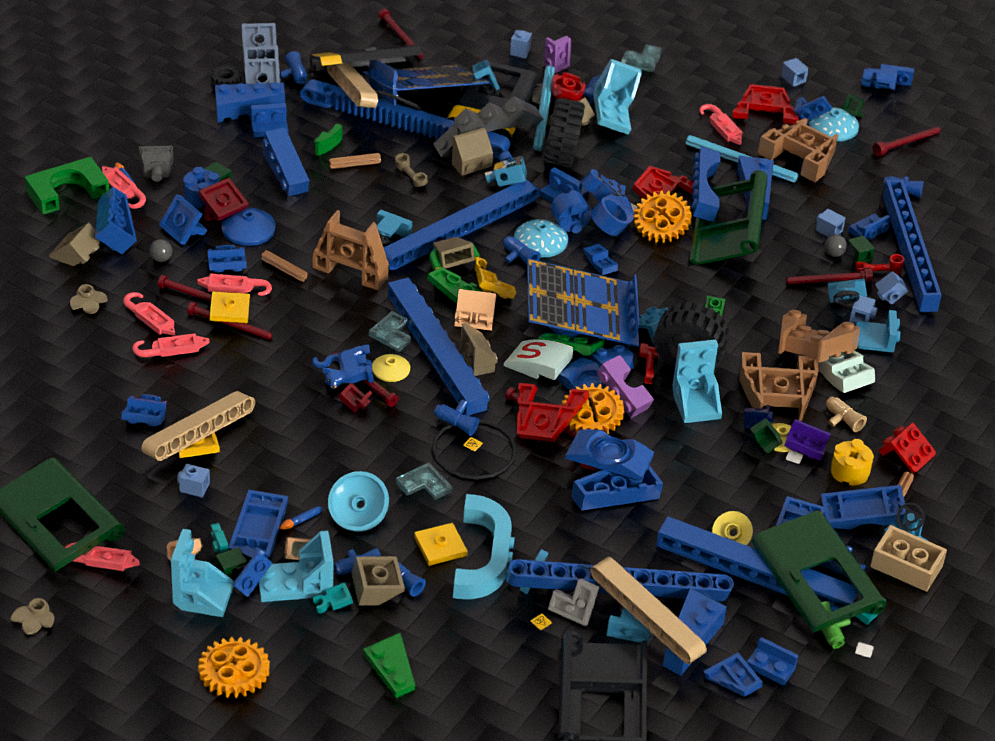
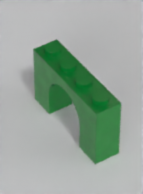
M92 157L24 176L26 192L43 215L60 210L59 196L54 190L59 185L66 183L81 185L92 199L100 198L109 191V180Z

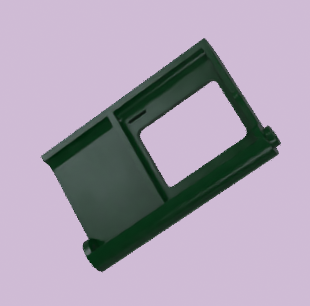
M757 170L751 173L748 180L711 188L719 199L723 196L751 191L748 217L715 224L716 217L714 222L696 217L689 259L692 263L705 264L753 254L758 250L768 180L765 172Z
M50 458L0 488V514L55 572L106 539L114 542L120 540L124 535V525L57 458ZM73 500L99 526V529L69 548H65L38 519L67 501Z
M814 511L761 531L752 538V544L813 633L866 611L869 614L877 615L885 609L886 601L821 511ZM829 560H835L862 597V600L832 612L825 609L801 574V571Z

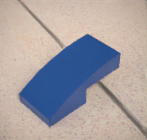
M600 244L583 248L587 259L601 275L618 271V264L608 257V250Z

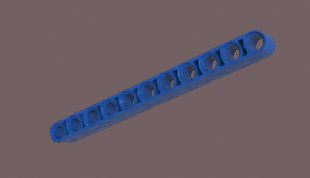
M528 180L516 183L384 247L389 269L395 270L430 253L434 249L433 244L435 242L453 237L460 238L534 202L539 197L540 190Z
M518 559L513 560L509 564L505 577L511 586L575 591L577 581L579 580L576 576L587 582L599 586V593H608L592 577L590 569L594 565ZM622 567L637 581L643 582L640 584L654 597L686 599L691 588L714 601H724L728 598L734 585L733 580L729 576L721 574Z

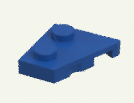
M739 653L704 671L706 679L744 697L762 687L760 678Z

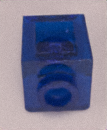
M766 405L765 409L746 407L744 411V428L750 429L765 418L770 423H773L774 413L770 412V405Z

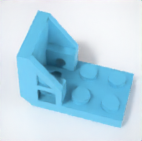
M613 59L609 61L596 82L593 91L599 125L629 134L631 125L628 107L634 100L642 74L641 69Z
M716 340L679 343L673 379V395L684 423L716 420L722 417L719 388L714 375L718 348Z
M182 529L171 558L173 603L184 611L223 617L234 587V581L209 562L194 560L195 554H192L194 539H191V530Z
M320 531L299 550V562L272 564L259 581L261 602L313 598L317 595H326L325 590L333 587V556L329 531Z

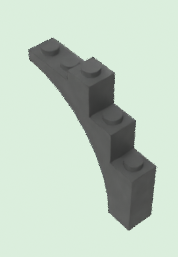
M513 96L502 107L489 102L478 113L465 108L454 119L455 124L433 144L440 156L445 158L453 151V136L483 127L487 132L510 127L532 130L543 118L535 106Z

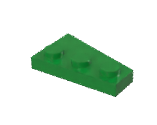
M442 267L432 271L427 277V280L456 304L459 289L484 292L477 288L478 285L472 282L468 284L462 281L460 276Z
M544 333L538 337V340L555 341L572 346L573 351H578L580 355L585 356L591 355L596 349L602 348L605 340L598 338L596 342L588 341V337L570 339L569 335Z
M401 633L363 649L365 658L396 698L415 690V682Z

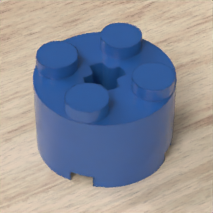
M195 167L193 171L187 173L183 178L184 198L195 208L206 206L198 196L199 190L218 183L219 175L212 171L204 170L202 167Z
M571 190L567 194L563 192L551 204L553 217L560 228L567 232L579 233L592 218L590 206L578 191Z

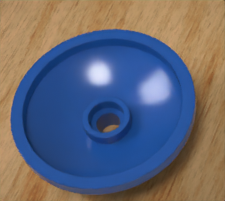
M248 207L224 218L221 229L223 235L229 241L239 245L251 246L264 243L272 238L276 231V223L274 218L267 212Z

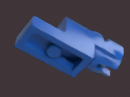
M881 64L880 69H864L861 86L870 87L872 85L874 88L893 90L895 89V84L911 86L914 68Z

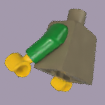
M453 237L433 244L434 249L431 250L429 256L433 271L439 267L445 269L474 260L476 262L474 267L476 272L481 267L484 270L486 269V260L480 258V254L472 242Z

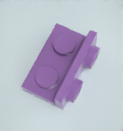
M565 36L555 41L549 37L545 38V67L548 65L550 67L553 66L555 68L554 73L570 67L571 38Z

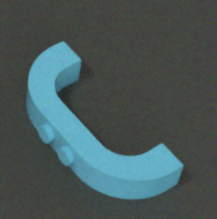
M466 494L463 523L482 525L488 528L494 536L491 560L486 566L477 570L456 569L453 598L476 599L493 593L504 582L507 565L512 562L513 552H509V549H514L515 537H511V519L507 511L500 504L483 496Z

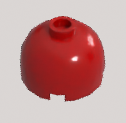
M562 73V76L556 74L551 83V93L555 99L563 98L578 101L584 94L585 83L582 84L580 82L581 78L573 74Z

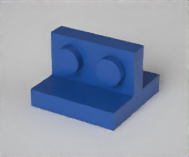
M286 103L251 105L250 121L254 137H265V132L280 128H286L288 133Z
M554 167L550 170L549 184L540 190V197L552 203L563 192L567 194L571 190H575L586 198L589 195V191L582 186L581 181Z
M178 194L174 197L159 223L167 233L183 245L186 244L191 234L204 236L207 231L198 222L203 214Z

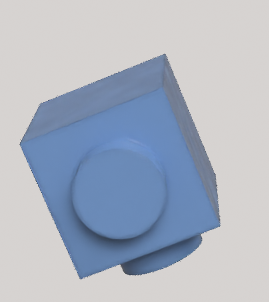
M516 30L511 38L510 55L526 58L531 49L532 33Z
M797 58L783 62L781 76L788 83L795 86L806 82L808 68Z
M827 209L817 216L816 231L827 237L835 234L839 235L843 232L846 218Z
M893 271L875 284L879 290L877 292L878 296L883 301L887 300L890 304H893L908 292L903 279Z
M859 295L860 299L853 305L849 322L856 324L858 321L869 322L871 318H875L877 308L874 307L875 299Z
M186 464L183 471H180L177 477L180 492L203 497L210 484L209 469Z

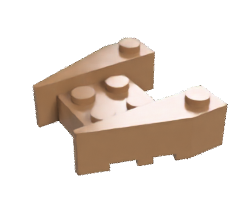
M805 118L796 121L795 125L789 126L786 124L782 126V129L776 130L774 128L761 136L757 154L766 159L773 160L787 150L804 159L801 175L808 180L816 182L824 176L835 152L839 134L836 133L830 137L808 126V119Z
M337 210L327 222L318 245L313 252V268L330 273L335 265L340 263L361 270L362 285L379 291L388 279L389 263L376 223L373 222L366 232H362L341 225L340 211Z
M790 310L783 315L778 352L780 354L788 351L817 358V362L820 363L828 360L829 356L834 355L833 357H840L842 352L850 354L858 347L860 327L855 326L852 322H843L829 333L827 330L816 331L806 326L807 315L801 314V311Z
M742 352L739 363V382L757 418H761L763 406L798 408L799 421H802L818 376L817 358L798 356L796 369L761 367V353Z

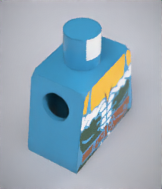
M523 156L496 163L494 171L485 173L487 182L497 181L498 186H505L526 181L527 170Z

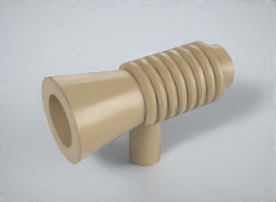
M830 397L827 400L826 406L828 410L835 414L834 417L828 420L832 427L841 420L845 421L854 432L860 431L865 426L866 416L853 411L850 406L837 397Z

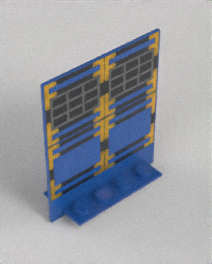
M369 60L368 72H362V74L368 77L369 85L374 91H382L398 96V90L490 83L483 78L476 79L474 73L458 65L395 70L379 60ZM377 94L378 97L396 106L397 99Z
M527 259L528 322L619 342L628 349L631 345L639 346L638 328L641 321H639L637 278L635 274L632 281L627 282Z

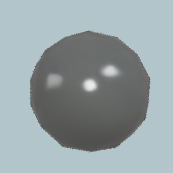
M831 235L826 239L824 248L830 256L839 257L846 252L847 242L840 235Z
M157 239L152 242L150 256L153 260L165 262L171 257L172 246L168 241Z

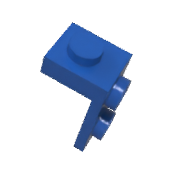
M824 96L809 103L801 97L797 99L794 111L801 120L806 118L809 121L831 111L832 107Z
M246 545L242 553L250 559V562L233 583V586L245 596H249L272 565V562L265 557L266 553L260 548L255 547L253 549Z

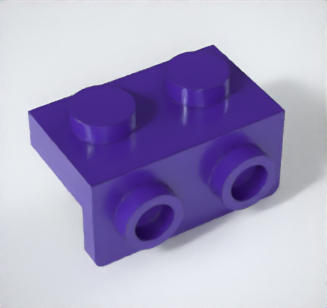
M795 419L784 446L792 451L803 453L809 458L821 461L831 434Z

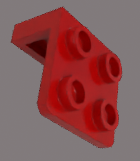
M914 423L906 427L902 425L893 431L894 436L890 435L882 441L884 445L878 449L882 456L895 450L912 473L917 472L936 454L933 447Z

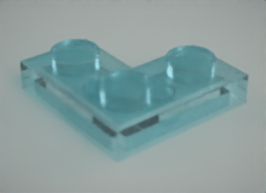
M646 45L642 54L626 50L622 63L653 72L660 58L662 48Z
M393 311L369 330L370 337L398 352L411 342V336L400 331L407 325V318Z
M430 463L396 478V484L407 496L422 488H425L435 500L452 492V486Z

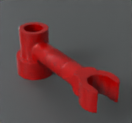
M893 254L890 256L889 264L876 265L857 262L855 269H857V272L863 270V268H871L872 271H893L899 276L904 266V257L900 254Z
M640 343L638 358L646 359L644 383L652 384L654 358H658V353L655 347L648 346L646 343Z

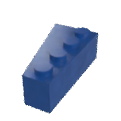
M284 83L215 85L217 122H222L224 118L231 117V120L238 119L239 115L244 114L250 116L251 105L285 103Z
M286 128L265 132V137L262 140L263 156L287 196L308 192V176Z
M739 156L737 166L739 181L750 179L751 173L757 170L767 174L768 180L762 219L766 220L774 160ZM751 191L742 192L743 197H745L747 213Z
M112 187L98 200L95 238L108 245L111 250H116L123 254L137 239L127 195Z
M650 465L642 481L602 470L575 480L571 497L581 511L660 498L663 482Z
M690 588L678 619L691 629L706 646L724 624L727 607ZM666 647L663 666L682 676L690 664L684 663Z

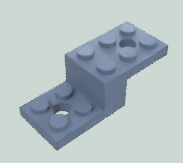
M275 23L242 24L246 84L280 83ZM262 37L264 41L256 43L255 38ZM265 76L267 81L260 82L258 77Z

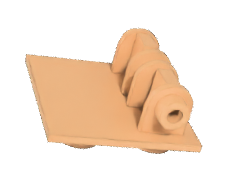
M459 289L455 326L462 327V323H466L475 329L492 331L496 293Z

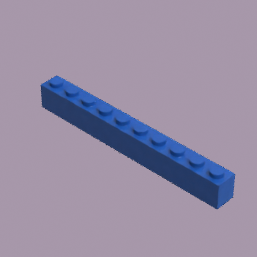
M886 180L883 199L888 214L891 217L890 221L901 255L904 257L905 268L919 311L938 312L941 292L904 181Z
M409 278L389 282L388 298L456 402L459 404L461 399L468 402L464 414L472 415L486 411L488 401L490 400L488 392L483 389L480 380L474 376L472 368L466 364L464 356L458 352L455 343L450 340L447 331L443 330L439 319L435 318L431 307L427 306L424 297L417 291L416 285L412 284Z
M667 516L658 532L656 546L786 594L755 548ZM812 569L801 571V574L821 602H829L831 611L857 602L859 593L852 584Z

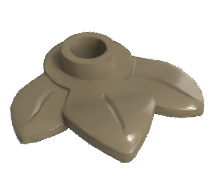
M85 284L81 285L77 295L71 298L70 307L73 310L82 308L84 312L94 314L99 310V303H105L108 299L105 293L95 291L91 285Z
M41 598L33 599L28 606L19 607L11 616V621L23 623V631L27 635L37 633L42 626L51 627L55 621L54 614L49 611L48 603Z

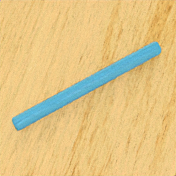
M549 65L545 69L539 113L543 120L536 127L533 147L535 151L538 150L539 152L542 151L551 98V83L555 68Z
M691 135L686 139V144L697 149L704 147L720 152V157L737 163L739 156L751 157ZM773 165V176L793 183L796 182L798 173Z

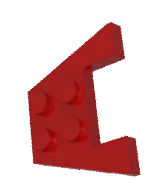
M754 84L749 86L743 95V99L738 102L737 108L733 110L732 118L747 119L748 109H753L755 111L763 110L772 113L781 112L783 113L784 124L795 125L796 121L799 120L798 116L795 115L794 108L790 105V99L784 88Z
M649 166L634 183L632 189L641 198L647 200V194L652 197L653 192L660 195V191H663V194L666 195L670 191L671 195L677 187L692 194L694 181L687 180L688 177L673 176L669 171Z
M519 383L517 435L519 438L555 442L588 399L589 392L587 390L571 389L565 406L533 402L537 391L535 384Z

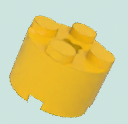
M860 439L837 444L831 464L832 476L841 483L843 481L849 482V485L852 486L865 483L870 475L874 458L871 449L864 445Z

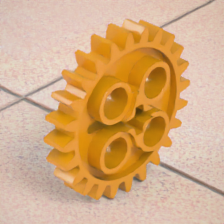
M660 191V195L653 192L652 197L647 194V200L642 198L641 204L637 203V209H634L633 218L638 233L642 232V237L648 235L649 241L655 238V243L659 239L664 243L665 239L672 242V237L678 239V234L684 235V230H688V225L691 224L692 216L690 206H688L687 201H683L682 196L677 198V193L671 196L670 191L666 195L663 194V191Z
M591 383L590 387L583 384V389L580 390H587L589 392L588 398L591 400L592 408L589 406V400L587 399L567 425L569 430L575 429L576 435L579 430L585 429L603 430L609 434V429L614 431L615 425L620 426V420H623V400H620V395H615V390L609 392L608 386L602 389L601 384L598 387H594L593 383ZM565 395V400L562 401L563 406H565L569 395Z
M231 637L230 642H226L223 638L222 644L214 642V648L207 646V652H202V658H199L198 671L200 680L204 681V686H210V692L217 689V695L225 692L228 698L230 693H234L235 698H237L238 693L246 696V691L249 690L254 693L255 687L261 688V682H266V676H269L268 655L264 654V648L258 649V643L250 645V639L244 643L242 642V637L238 641H234V638Z

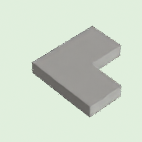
M579 579L573 596L555 589L548 610L586 626L591 616L599 586Z

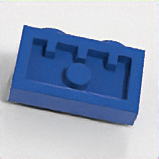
M874 213L850 225L848 232L855 237L864 235L867 240L873 239L889 229L891 217L887 215L880 218Z
M761 637L758 640L756 650L747 661V664L753 671L785 685L796 669L798 655Z

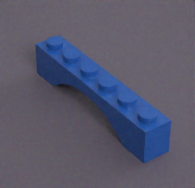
M700 147L699 152H695L693 158L694 165L692 171L694 173L692 180L694 182L692 185L693 193L691 199L693 201L691 208L693 209L694 217L714 222L719 209V197L712 191L707 179L714 176L720 163V152Z

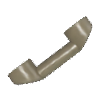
M401 153L395 157L397 168L408 174L413 180L415 187L427 184V175L425 173H415L410 167L408 154Z

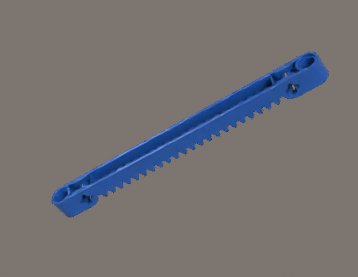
M309 80L300 91L301 98L307 103L325 108L335 106V110L342 108V112L348 110L349 114L354 112V115L360 114V117L366 116V119L371 117L373 121L379 119V123L385 121L386 125L391 123L392 127L398 125V128L404 127V130L410 129V132L417 131L416 134L421 132L423 136L429 134V138L435 136L436 140L455 124V121L399 104L394 106L382 99H378L375 108L358 107L341 87L318 80ZM487 132L493 151V158L497 159L501 153L508 151L511 146L510 140L503 135Z

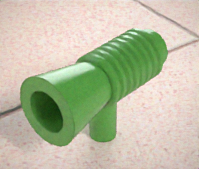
M821 602L827 611L832 612L829 602ZM850 619L821 629L828 644L833 648L843 646L844 636L840 627L849 625Z

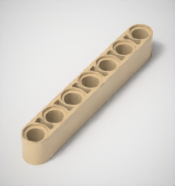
M350 63L327 65V72L358 107L375 108L377 106V93Z
M239 391L233 392L148 437L142 444V452L156 460H164L252 412L255 407V399Z
M606 557L591 567V575L595 581L684 663L690 664L706 653L704 642L614 559Z

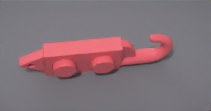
M705 104L699 108L701 115L704 114L703 110L705 109L711 110L714 113L710 116V123L727 142L731 141L741 145L743 132L717 106Z
M102 166L103 173L109 180L110 188L115 187L127 195V199L134 196L140 199L136 204H129V208L137 209L145 204L146 196L117 167Z
M210 274L208 277L197 280V284L207 288L209 292L245 294L250 292L254 286L265 287L266 290L259 292L258 295L264 296L272 290V285L268 281L247 278V276Z
M131 292L125 295L123 298L124 305L135 313L137 318L159 335L164 333L175 336L173 319L150 302H142L135 305L130 301L133 297L143 298L142 294Z
M196 333L158 338V340L153 342L152 349L147 350L138 349V346L144 344V341H137L134 343L132 350L139 357L159 355L164 357L199 352V349L209 344L210 341L209 338L196 336Z
M71 543V544L67 545L65 548H69L70 546L74 545L75 543ZM95 546L72 561L85 563L87 566L120 571L140 565L139 560L131 554V551Z

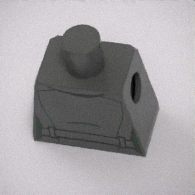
M173 146L139 147L140 165L144 177L152 178L153 181H160L162 177L170 176L173 165Z

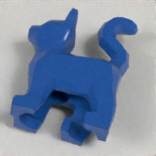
M369 344L329 355L323 362H319L317 357L312 359V365L315 368L323 369L326 376L325 385L330 386L332 389H336L342 384H353L361 380L374 382L372 362L366 359V354L370 353ZM335 361L339 363L340 370L327 367Z

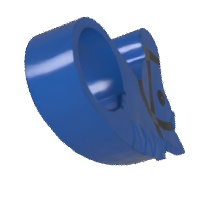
M591 169L581 180L582 186L599 201L591 210V217L604 232L617 236L631 223L634 217L630 201L625 195L626 186L619 185L615 180L607 179L595 169Z

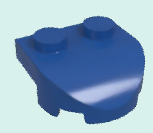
M234 245L216 246V250L208 249L209 270H213V272H223L227 269L242 271V269L247 268L245 249L243 247L235 249Z
M615 345L614 348L609 349L599 348L590 355V360L596 362L599 367L620 355L630 369H634L633 353L624 345Z
M142 394L141 398L130 396L127 399L126 408L122 411L121 419L127 420L129 423H147L148 426L161 425L166 417L167 402H161V397L149 394Z

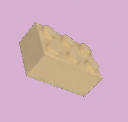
M890 525L874 550L870 567L927 592L943 567L947 549Z

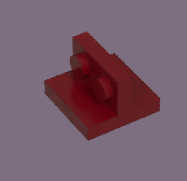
M230 178L199 190L198 196L206 205L203 216L207 221L213 218L217 221L247 209L249 205Z

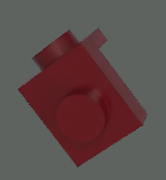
M350 383L340 393L338 398L355 413L359 408L364 409L370 403L368 398L372 392L369 391L364 395L355 385Z

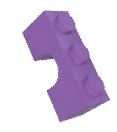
M619 355L603 363L597 375L600 381L606 387H609V391L615 390V395H620V400H623L624 412L632 418L647 410L654 399L643 385L637 388L626 385L624 380L631 369Z

